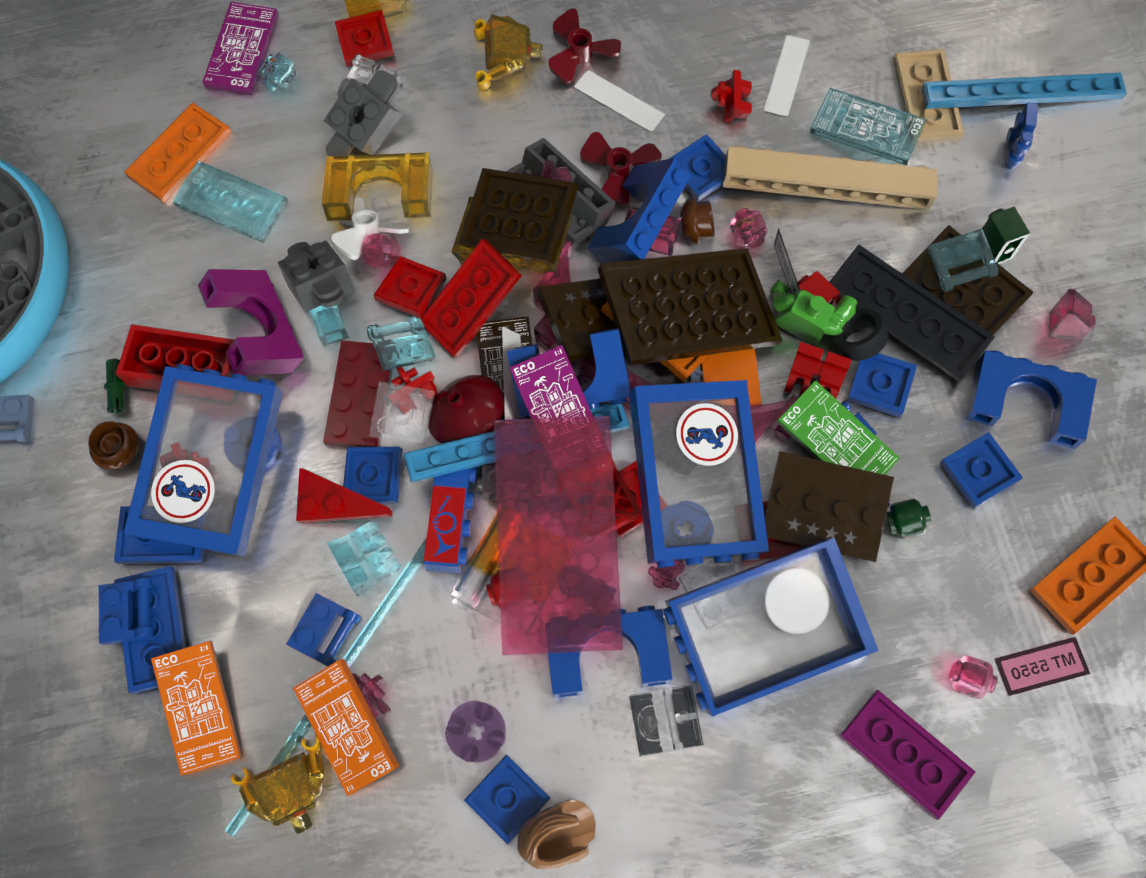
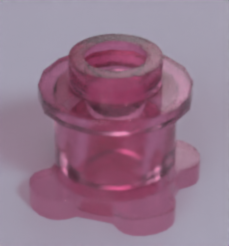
M677 561L674 567L669 568L651 566L647 572L652 576L653 584L656 587L677 590L680 583L676 579L679 574L683 573L685 564L683 561Z

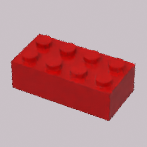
M131 324L116 375L129 387L155 391L160 390L165 366L176 368L177 364H182L194 368L193 371L203 373L204 369H211L220 372V376L231 377V374L234 373L226 352L235 339ZM178 381L175 394L232 402L235 391Z

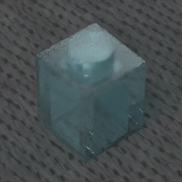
M321 305L310 310L318 337L323 346L349 338L338 305L329 308Z

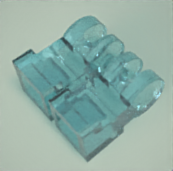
M374 521L360 526L354 532L340 539L335 538L327 543L357 597L401 568L398 559L386 561L393 555L391 547H384L378 550L385 545L387 540L384 535L375 536L380 531V528ZM376 551L369 558L366 559L364 557L368 553Z

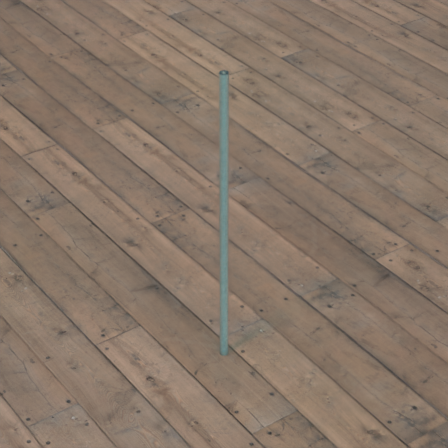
M482 465L477 466V475H482ZM477 481L476 483L471 482V491L476 486ZM426 539L345 655L344 660L349 669H351L422 565ZM306 714L268 769L289 759L312 726ZM271 780L258 787L263 795L266 793L265 785L267 787L269 784L270 787L272 784ZM256 787L252 792L257 803L254 806H250L246 799L225 830L232 837H236L263 797Z

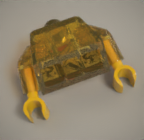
M491 14L487 23L483 19L475 21L476 29L473 32L476 39H485L486 69L489 70V73L483 70L476 72L475 78L478 82L477 87L479 90H487L491 85L490 80L492 79L496 81L524 70L530 57L541 58L543 45L530 42V29L528 26L518 23L507 15L500 17Z
M316 734V743L312 747L307 746L305 737L301 740L303 748L308 752L307 755L304 752L299 753L256 775L251 770L242 767L245 773L242 781H240L238 775H231L232 783L241 786L239 792L248 812L264 821H271L274 826H279L290 820L296 834L308 830L313 825L307 811L316 807L317 798L322 793L325 775L322 755L319 752L322 745Z

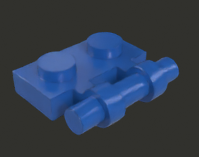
M1027 102L1022 113H1017L1014 127H1010L1008 130L1006 143H1010V147L1006 157V167L1010 170L1021 164L1025 153L1032 146L1033 131L1037 126V103Z

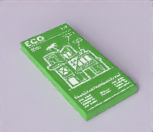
M817 381L776 421L817 460L885 475L900 459Z

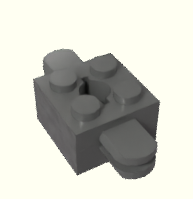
M378 70L367 86L351 78L323 120L336 131L326 146L327 155L331 159L347 162L356 148L372 156L375 155L402 115L388 103L398 87L397 79L384 70Z
M326 240L314 243L311 246L307 242L296 243L288 248V256L278 262L288 288L305 312L321 305L325 308L334 307L344 300L345 294L354 290L344 262Z

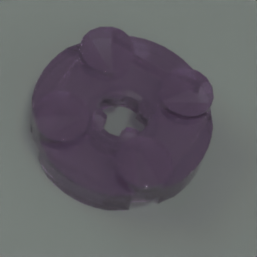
M469 701L461 704L452 712L446 727V741L450 750L464 761L470 763L486 762L495 757L505 744L506 724L502 715L495 707L481 701ZM472 724L484 727L481 739L477 740L475 737H468V733L472 731L470 727Z

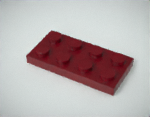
M341 340L323 439L325 445L380 447L388 401L387 395H389L396 353L395 345Z

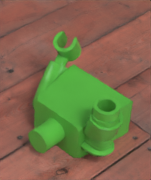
M779 279L769 291L773 294V307L778 311L774 318L777 326L815 347H818L824 334H841L843 332L842 327L856 313L857 301L851 296H842L835 309L822 296H814L805 290H799L794 294H787L791 288Z

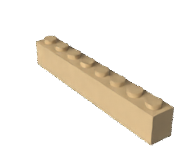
M729 146L724 163L723 187L929 210L937 198V169H929L925 166H903L898 163H876L872 160H850L845 157L831 158L822 155H804L796 152L786 153L770 149L759 150L744 146Z

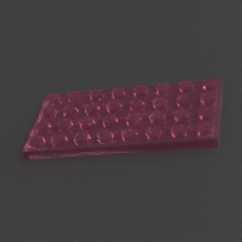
M610 416L494 420L502 656L623 650Z

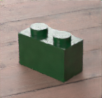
M1015 206L1006 210L1000 208L989 214L988 220L980 229V233L974 242L981 251L998 264L1014 258L1030 232Z

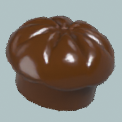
M692 197L686 199L680 209L683 237L688 243L698 245L701 239L713 238L715 236L710 201L696 202V199Z
M105 421L98 424L92 430L88 440L91 459L99 467L108 470H116L128 466L139 451L137 433L131 426L120 422Z

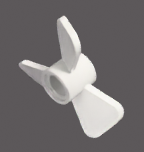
M357 197L343 206L337 213L340 223L353 228L332 234L331 241L332 245L349 259L356 260L360 257L363 245L373 246L380 241V232L408 233L410 231V224H379L378 214L373 210L365 209L363 198Z

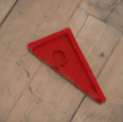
M299 468L297 522L313 523L392 517L393 511L389 507L304 468Z

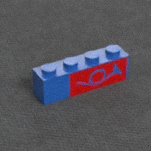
M478 467L434 477L423 561L426 571L461 574L462 565H467L468 548H464L465 537H470L471 520H467L468 509L473 510L474 493L470 491L471 482L476 483Z

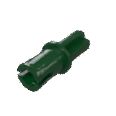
M116 358L106 361V383L104 384V389L107 390L108 413H114V409H116V413L126 411L124 389L127 386L116 375L120 361Z

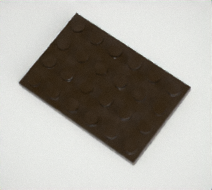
M748 248L603 263L598 267V273L615 326L620 329L623 351L628 366L776 346L782 341Z

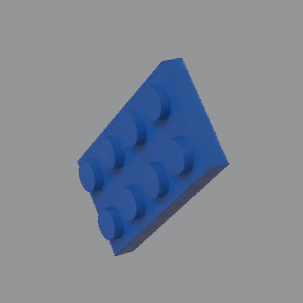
M172 566L114 580V583L134 581L138 578L152 579V589L149 590L150 627H153L154 637L122 642L128 693L130 694L158 688L151 658L186 648L175 568ZM132 592L133 629L138 628L137 592Z

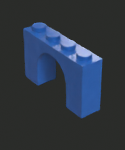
M675 158L635 165L623 187L638 202H643L642 205L626 221L618 225L599 227L586 249L601 263L645 259L691 177L689 172Z
M614 328L591 333L596 374L592 384L582 390L589 408L600 407L599 403L610 401L611 405L627 402V397H629L632 388L620 329ZM538 343L509 349L507 355L510 367L540 355ZM512 375L520 417L528 416V419L532 420Z
M985 350L977 361L965 420L993 427L1001 418L1007 388L1016 384L1032 385L1046 394L1053 408L1048 442L1077 449L1087 439L1097 379L1090 378L1081 372L1071 373L1063 371L1054 365L1033 363L1027 358L1006 356L1000 351Z
M642 606L638 608V612L626 613L625 609L609 611L607 616L597 617V613H585L580 615V619L568 620L566 616L551 618L550 623H545L553 698L583 695L579 665L580 654L584 645L591 638L602 633L619 634L633 645L638 657L642 688L671 684L673 679L662 609H655V606Z

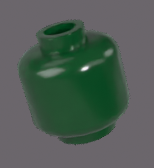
M915 498L892 504L890 512L886 513L891 534H897L900 539L924 534L927 531V523L932 522L928 506H921L920 502Z

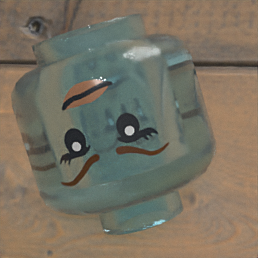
M279 52L277 55L269 54L259 69V75L264 79L262 84L273 92L277 88L281 91H286L297 74L294 68L295 63Z

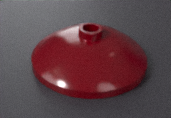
M468 375L452 381L438 393L430 406L427 416L429 432L440 444L491 432L503 414V392L493 379L483 375Z

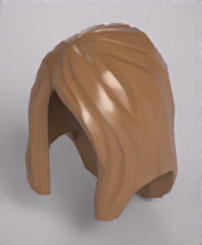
M566 800L548 807L529 818L518 831L517 850L520 856L534 868L545 870L558 868L584 859L589 854L587 845L595 838L596 823L590 807L579 800Z

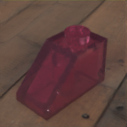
M1068 289L1049 312V337L1082 341L1094 330L1096 318L1092 315V304L1075 289Z

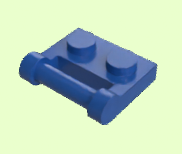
M138 578L134 581L98 585L100 644L107 645L154 637L153 627H150L149 590L152 589L151 578ZM132 592H137L138 628L135 629L132 627Z
M316 593L286 645L328 667L336 662L334 658L354 624H358L361 616ZM338 616L343 617L342 623L324 654L319 652Z

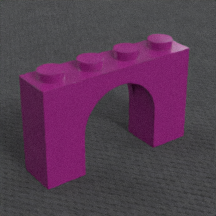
M208 269L198 284L206 307L242 309L253 315L261 323L266 335L262 337H237L226 352L233 373L243 376L293 373L304 359V356L267 271Z

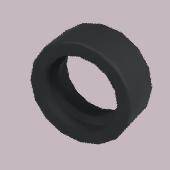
M864 308L856 310L854 316L842 327L843 332L841 334L832 335L840 355L853 361L866 360L877 355L888 341V331L880 314L872 309ZM875 328L868 337L860 341H846L847 337L858 329Z

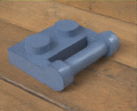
M29 394L0 396V426L18 425L16 429L0 430V441L17 440L18 442H28L30 440L34 398Z

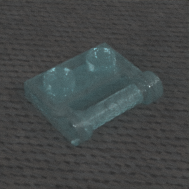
M983 229L929 245L928 250L944 292L952 290L953 286L985 276L991 278L998 275V267ZM980 259L983 260L984 266L952 276L949 274V269Z
M419 317L410 318L406 322L383 326L373 324L367 327L368 338L373 342L383 371L395 369L399 366L405 367L431 362L436 357L423 322ZM406 332H412L414 334L411 336L384 340V336Z

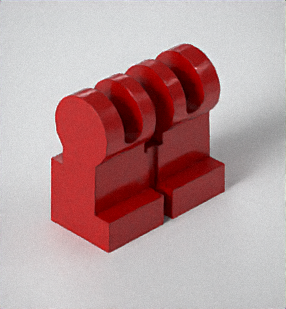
M800 342L784 392L791 394L793 386L798 384L801 386L798 396L800 397L811 386V379L816 378L819 381L818 383L836 399L852 360L828 351L825 360L822 361L823 349Z

